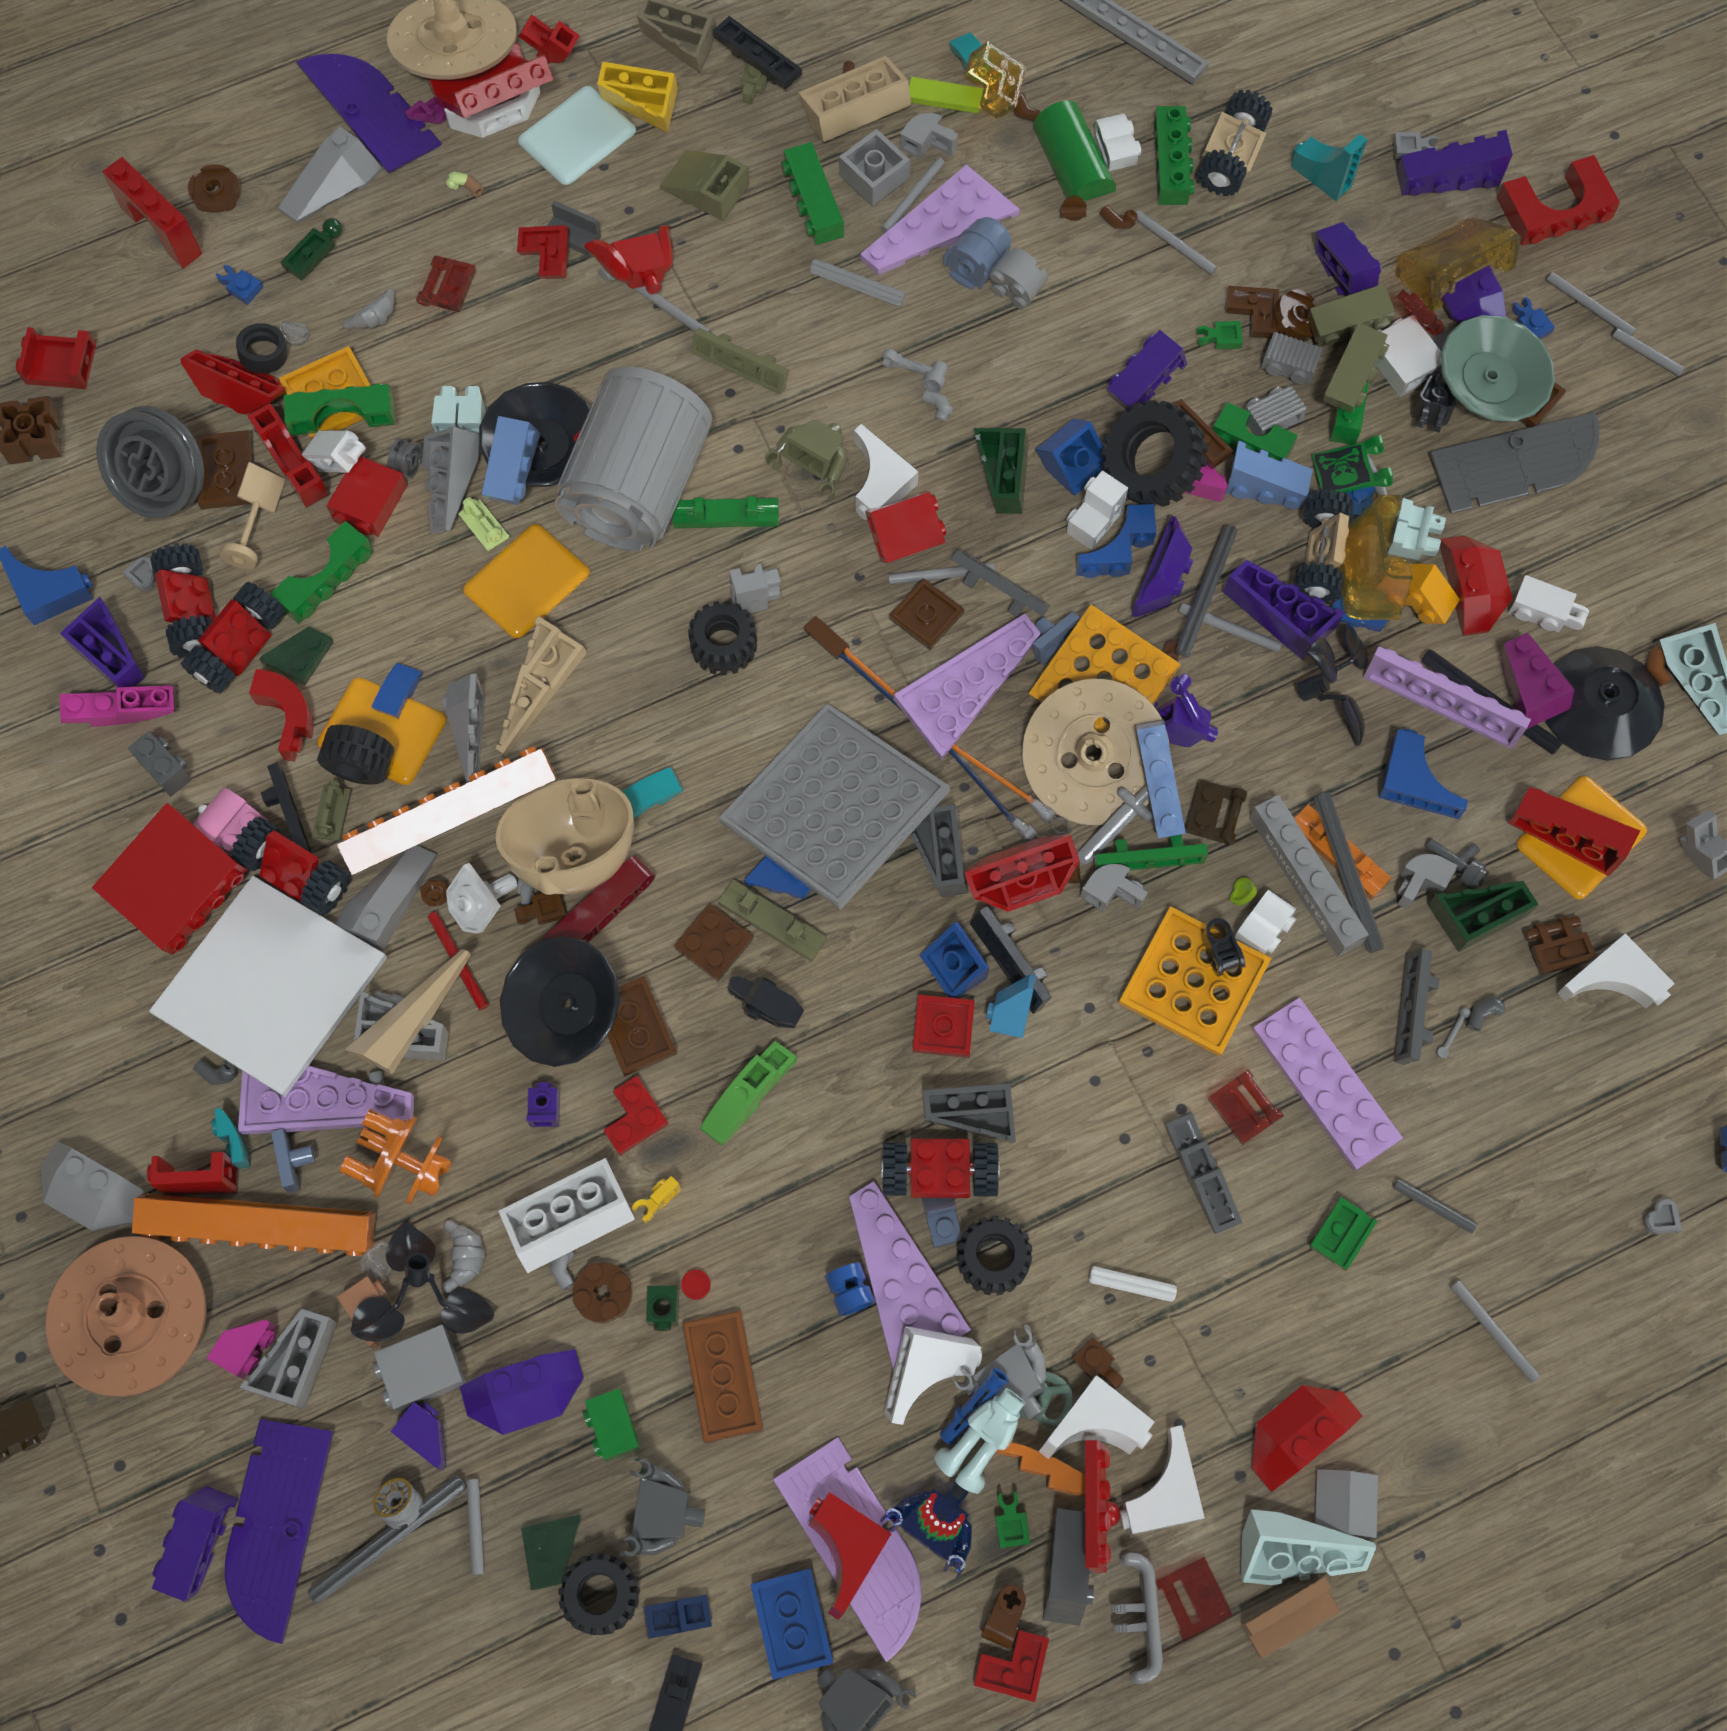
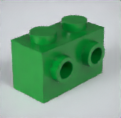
M620 1388L585 1401L587 1409L582 1410L587 1427L593 1426L596 1438L592 1439V1444L597 1457L602 1456L604 1461L609 1462L641 1450L623 1392Z

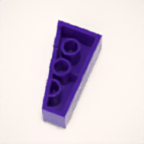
M1246 560L1229 575L1223 593L1300 659L1304 660L1308 656L1305 654L1308 647L1317 639H1326L1338 627L1345 612L1338 608L1334 610L1324 605L1325 601L1316 596L1314 598L1300 592L1299 587L1292 583L1287 585L1281 582L1275 574Z

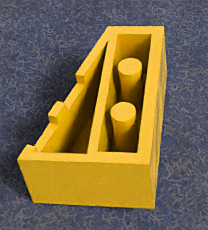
M602 62L597 82L601 98L668 133L678 91L675 73Z

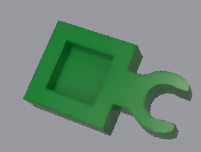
M1241 321L1215 322L1214 328L1199 326L1197 328L1196 335L1203 334L1206 336L1198 337L1197 345L1199 346L1215 343L1216 349L1242 348Z
M1015 1491L1012 1492L1014 1501L1010 1505L1004 1504L1002 1493L998 1495V1504L1004 1513L1003 1516L995 1517L999 1549L1031 1544L1026 1512H1016L1018 1495Z

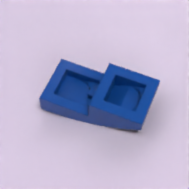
M396 663L383 682L371 707L378 712L399 719L408 696L412 697L422 672Z

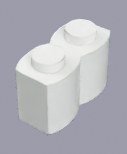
M1125 114L1096 120L1094 128L1096 141L1109 171L1137 165L1138 156H1141V146L1139 141H1135L1133 137L1134 127L1132 121H1128Z
M1268 890L1239 928L1235 939L1263 954H1266L1267 951L1272 954L1281 942L1277 937L1283 930L1288 933L1297 920L1293 917L1296 908Z

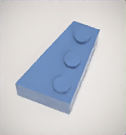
M498 416L482 495L486 499L519 506L520 499L524 498L526 491L525 483L541 434L530 422Z
M1238 441L1225 494L1232 495L1238 499L1258 500L1263 504L1273 503L1283 505L1289 509H1303L1306 497H1308L1313 469L1282 458L1280 462L1268 457L1267 451L1261 449L1259 453L1245 448L1246 443Z

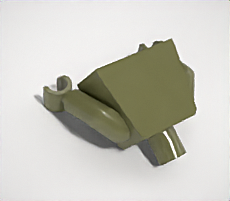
M812 420L805 425L790 427L776 444L777 449L770 450L765 454V461L768 465L772 459H776L772 467L774 470H778L782 466V459L780 457L782 455L822 480L827 477L828 481L820 485L819 494L821 497L825 489L831 490L832 492L829 495V501H831L835 497L834 484L839 482L846 466V449L843 447L844 437L841 435L842 430L835 423H831L827 427L817 420Z

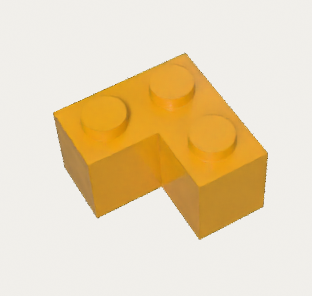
M1393 563L1378 586L1386 602L1393 606H1412L1418 618L1425 624H1445L1460 600L1435 564Z

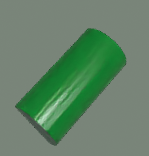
M1069 100L1060 101L1041 111L1034 121L1033 129L1065 198L1079 196L1084 201L1116 192V184L1078 104Z

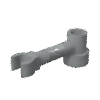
M885 349L882 356L884 358L882 365L888 368L901 367L925 375L922 384L926 389L936 393L942 390L945 383L944 377L948 370V366L944 362L935 361L933 366H928L904 358L892 349Z

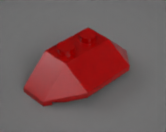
M198 349L181 358L180 363L202 396L211 399L214 403L229 407L237 413L247 415L285 393V387L281 385L277 378L266 373L249 371L239 361L216 354H204V351Z
M1467 536L1440 539V550L1449 585L1460 599L1455 609L1462 636L1489 633L1513 598L1500 550Z
M1071 834L1047 836L989 855L965 870L964 874L974 899L1010 912L1061 894L1080 860Z
M1302 1385L1256 1423L1251 1469L1272 1493L1345 1434L1363 1416L1343 1392Z

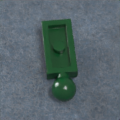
M328 218L322 225V232L313 228L280 262L282 268L302 281L335 246L330 238L335 239L342 234L343 227L341 222L335 218Z

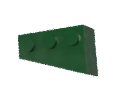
M974 428L996 514H1022L1029 448L1026 428Z

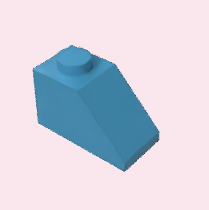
M1030 974L997 993L995 1003L989 1002L986 1016L987 1020H991L989 1031L1023 1038L1036 975Z

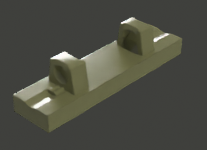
M701 328L694 332L691 353L780 395L785 390L789 369L776 364V357L769 354L761 357L731 343V336L724 333L718 337Z
M734 879L718 900L719 906L810 962L814 960L827 941V936ZM756 902V906L750 913L751 904Z

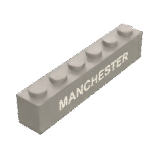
M1277 795L1256 806L1250 817L1251 822L1336 955L1340 957L1361 946L1369 935L1281 797Z

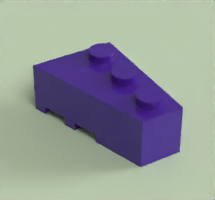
M1344 222L1316 231L1315 253L1328 277L1334 276L1339 285L1335 289L1338 296L1344 295L1346 297L1378 286L1379 274L1381 273L1379 261L1373 258L1368 252L1366 245H1362L1354 231L1350 230Z
M1161 330L1155 335L1151 334L1144 342V348L1138 354H1133L1128 359L1126 368L1120 374H1115L1108 383L1109 387L1107 390L1110 397L1128 412L1133 410L1132 405L1140 402L1142 405H1145L1146 401L1155 395L1154 391L1162 382L1166 385L1171 381L1172 378L1169 375L1179 367L1183 370L1188 365L1183 348Z
M101 597L95 600L60 632L68 645L115 687H135L145 677L111 611Z
M205 1486L177 1503L172 1515L175 1519L173 1527L168 1531L162 1546L165 1548L163 1556L153 1570L155 1580L152 1589L184 1602L199 1592L214 1557L211 1552L217 1534L223 1536L227 1527L221 1524L227 1510L230 1507L235 1508L239 1498Z

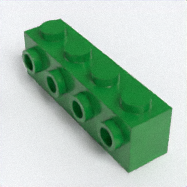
M1156 106L1154 141L1158 205H1188L1189 196L1194 195L1195 181L1190 179V174L1193 173V158H1189V153L1192 152V137H1188V132L1191 130V117H1187L1186 106Z
M809 142L785 149L781 168L784 176H789L790 181L788 183L791 195L796 196L798 199L796 201L798 213L800 216L805 217L804 226L807 236H812L815 245L843 238L844 221L813 143Z

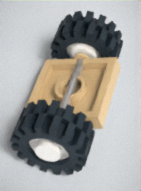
M1243 90L1233 93L1225 112H1221L1202 154L1204 156L1203 162L1197 173L1198 181L1203 182L1201 186L1203 188L1209 187L1208 191L1211 193L1214 190L1216 195L1219 196L1221 193H1223V196L1235 195V192L1239 191L1244 178L1251 171L1266 136L1264 131L1273 110L1270 107L1271 103L1269 101L1265 102L1266 97L1263 95L1259 97V93L1256 91L1254 94H1251V90H1246L1245 93Z
M1321 489V492L1316 490L1313 491V494L1309 493L1308 497H1306L1303 519L1307 525L1311 524L1310 527L1315 529L1309 533L1305 564L1297 568L1294 585L1300 588V592L1311 598L1316 596L1325 601L1326 604H1331V601L1336 602L1342 595L1344 573L1340 572L1341 569L1338 566L1342 565L1345 560V543L1349 534L1348 526L1351 525L1354 509L1353 498L1350 499V495H1344L1342 491L1335 493L1333 489H1330V492H1327L1326 489Z

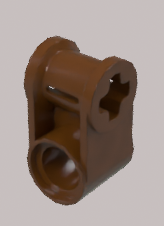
M1007 1585L1000 1590L993 1609L990 1610L981 1634L982 1638L1010 1650L1026 1604V1596L1021 1588L1015 1585ZM1012 1590H1015L1017 1592L1016 1597L1020 1599L1019 1605H1013L1009 1609L1006 1607L1007 1601L1003 1599L1005 1593L1011 1594Z

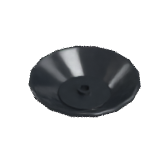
M551 382L522 384L505 391L487 408L479 426V449L488 465L498 416L530 422L541 433L538 443H545L536 447L525 483L526 487L553 486L559 483L576 443L573 437L583 427L590 406L586 400L568 387Z
M1599 646L1573 650L1554 662L1557 669L1574 688L1571 708L1545 720L1547 726L1562 741V744L1582 756L1605 761L1632 757L1651 745L1662 727L1665 703L1658 682L1643 663L1623 651ZM1604 693H1609L1612 698L1606 697Z
M568 936L539 941L523 952L507 973L500 997L502 1026L512 1046L531 1062L552 1067L578 1063L599 1049L614 1026L620 1003L617 976L606 955L588 941ZM568 999H570L571 1004L568 1008H566L565 1003Z

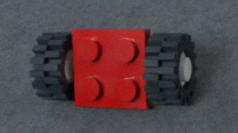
M174 543L172 547L168 544L165 545V549L160 547L157 549V552L152 553L150 561L154 579L157 583L165 622L173 623V625L169 624L167 626L168 629H166L170 652H172V655H177L180 658L184 655L187 656L194 646L201 647L207 652L208 650L197 640L214 621L216 615L208 580L205 577L199 576L203 574L198 548L195 549L193 545L188 547L187 543H183L182 546H179V543Z
M246 582L197 640L208 651L206 652L203 648L194 646L180 664L195 680L200 681L208 689L221 694L234 678V675L240 676L271 637V634L265 628L273 629L285 614V609L278 603V600L272 598L271 594L266 593L261 587L258 588L256 584Z
M255 817L253 821L250 820L247 823V827L244 826L241 829L242 833L236 836L237 841L233 842L232 847L234 848L231 850V857L236 862L251 871L261 869L260 877L320 915L331 912V908H335L338 900L341 901L343 898L341 897L342 894L346 893V887L350 884L349 879L351 878L348 871L330 860L324 861L323 865H318V857L284 837L279 828L265 819Z
M911 1139V1162H908L907 1166V1143L883 1142V1196H906L908 1172V1175H911V1198H970V1176H973L974 1196L997 1197L999 1187L998 1144L974 1143L973 1163H970V1139Z

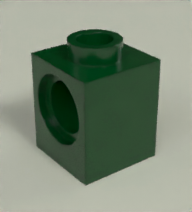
M647 1286L646 1322L648 1326H653L654 1331H670L671 1326H679V1289L677 1286ZM660 1302H668L671 1305L669 1313L665 1316L655 1314V1308Z

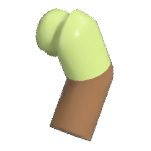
M456 171L448 174L449 178L446 180V185L449 188L456 190L460 184L465 186L475 197L483 193L484 188L470 174Z

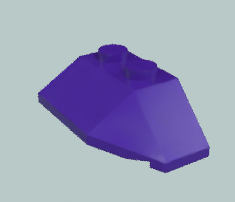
M1461 245L1440 253L1430 278L1452 319L1461 323L1481 315L1506 317L1503 290L1481 250Z
M1171 515L1135 601L1132 616L1136 618L1171 605L1174 595L1179 597L1185 583L1181 581L1183 574L1188 575L1194 560L1190 558L1192 546L1175 516Z
M574 1349L540 1355L485 1373L462 1385L460 1390L468 1417L502 1435H506L562 1416L584 1377L577 1352Z

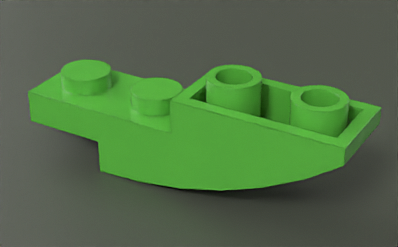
M776 1041L760 1057L756 1054L717 1101L702 1123L700 1130L723 1146L760 1107V1101L794 1066L797 1062V1056Z

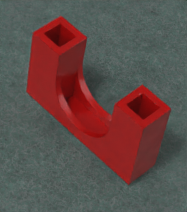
M1595 155L1571 162L1567 170L1565 179L1577 201V206L1568 210H1556L1544 205L1537 198L1526 176L1502 184L1497 200L1521 246L1530 243L1537 244L1543 239L1553 236L1560 237L1566 232L1575 229L1582 230L1598 222L1605 223L1614 217L1620 201Z
M123 157L102 171L120 208L135 223L145 217L159 236L167 254L182 269L202 255L186 218Z

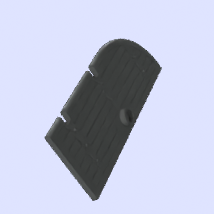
M1596 412L1431 451L1430 456L1450 514L1472 509L1471 500L1476 499L1478 506L1481 507L1529 495L1527 486L1533 485L1535 493H1539L1572 482L1588 468L1596 454L1600 435L1598 417Z

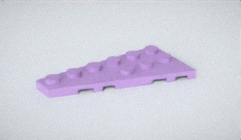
M966 164L860 254V260L877 275H880L905 264L906 260L918 255L922 257L929 254V250L940 246L943 248L955 243L962 232L977 219L989 217L1000 222V220L1007 217L1012 219L1019 216L1020 209Z
M1023 614L894 694L893 700L938 758L942 760L1033 647L1032 643L1040 638L1041 633L1027 615Z
M871 1182L851 1195L849 1200L893 1371L905 1326L961 1337L969 1333L971 1329L875 1182Z

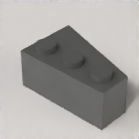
M955 804L935 807L911 833V836L940 896L967 894L968 884L964 874L966 867L959 812Z

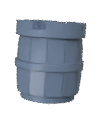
M989 217L977 219L962 232L956 243L952 244L943 255L944 266L949 265L952 270L949 273L950 276L960 285L968 289H973L975 286L981 289L989 280L991 269L1008 248L1011 249V236L1005 226L999 221Z

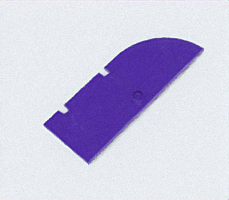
M320 54L296 61L299 68L387 173L442 145L430 129L421 132V129L426 126L424 122L411 120L406 117L404 112L410 108L409 104L398 92L389 94V92L394 90V87L371 64L356 57L342 54Z
M259 1419L253 1445L262 1447L261 1456L250 1455L235 1515L243 1517L245 1520L243 1527H232L225 1557V1583L231 1604L246 1626L259 1636L282 1644L333 1431Z

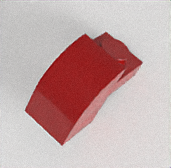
M531 14L518 37L538 51L535 56L545 55L547 62L561 63L571 53L580 35L560 20L553 28H550Z

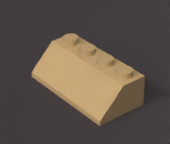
M887 56L798 92L811 126L823 142L833 140L837 136L856 130L891 113L899 112L911 105L908 79Z

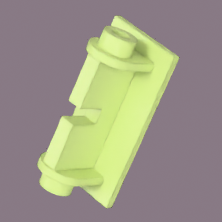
M468 497L463 501L464 510L459 512L458 515L487 551L492 550L510 538L480 499L476 500Z

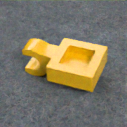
M672 1176L667 1180L661 1179L652 1188L653 1194L650 1196V1199L637 1200L631 1209L637 1212L639 1208L646 1207L648 1212L642 1220L644 1223L650 1222L654 1214L659 1209L661 1210L682 1190L680 1184Z

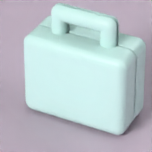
M584 86L522 133L518 138V143L561 184L568 185L632 137L636 132V127L612 104L602 99L601 95L593 87Z

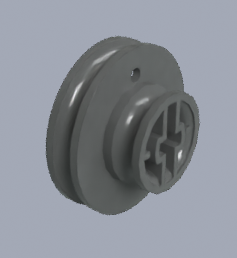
M137 406L112 417L101 429L96 447L99 470L110 492L127 509L140 516L158 519L168 517L188 507L196 500L204 480L203 459L194 437L175 416L157 407Z

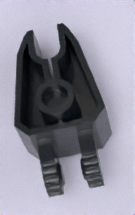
M1434 372L1430 375L1418 398L1413 416L1419 420L1417 427L1424 428L1426 423L1434 424L1433 431L1439 433L1441 427L1447 425L1451 418L1456 398L1452 395L1447 383H1442L1441 386V382L1438 380L1439 372Z
M734 976L729 980L727 991L731 996L743 1002L741 1008L744 1010V1014L754 1020L761 1019L781 1028H795L804 1012V1009L793 996L777 988V984L767 978H756L754 983L739 976Z

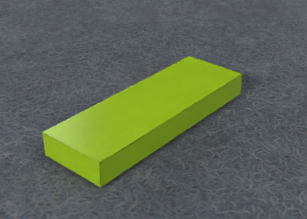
M911 77L909 84L911 103L979 114L983 88Z

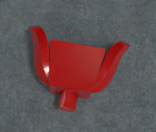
M661 225L657 233L612 242V245L597 239L591 240L584 245L585 249L613 278L625 282L632 289L645 286L648 294H656L661 290L662 286L660 283L673 263L670 225Z

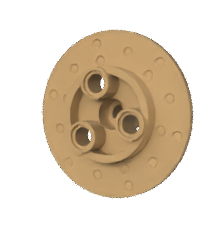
M418 0L403 9L393 19L387 33V45L394 61L410 73L430 79H458L484 72L502 61L515 44L517 26L511 11L498 0Z
M1086 679L1065 685L1049 695L1040 704L1026 728L1022 755L1029 784L1044 805L1057 815L1079 824L1104 825L1125 803L1117 794L1119 788L1124 787L1136 796L1147 784L1137 725L1159 721L1162 718L1146 697L1120 682L1106 679ZM1100 717H1105L1110 722V728L1105 733H1099L1095 729V721ZM1093 744L1102 750L1100 759L1096 761L1094 757H1088L1087 755L1089 746ZM1068 752L1074 753L1077 757V764L1073 768L1065 767L1062 762L1063 756ZM1120 763L1124 767V774L1121 778L1116 779L1110 776L1109 767L1111 764ZM1150 797L1143 803L1144 806L1151 801Z

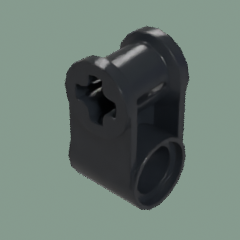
M1221 918L1211 920L1202 933V942L1208 953L1215 975L1217 977L1221 976L1224 971L1236 967L1239 969L1245 968L1243 952L1237 944L1230 924ZM1218 929L1223 934V938L1215 939L1210 934V930Z

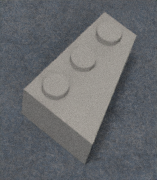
M361 991L354 1041L395 1007V1005L374 998ZM430 1020L426 1028H421L403 1058L445 1061L449 1033L444 1025Z
M301 1309L279 1336L278 1342L271 1351L260 1360L259 1366L239 1388L304 1410L337 1322L329 1317Z

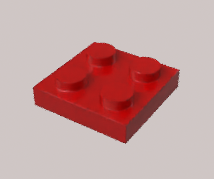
M918 995L913 1053L970 1058L975 1000Z

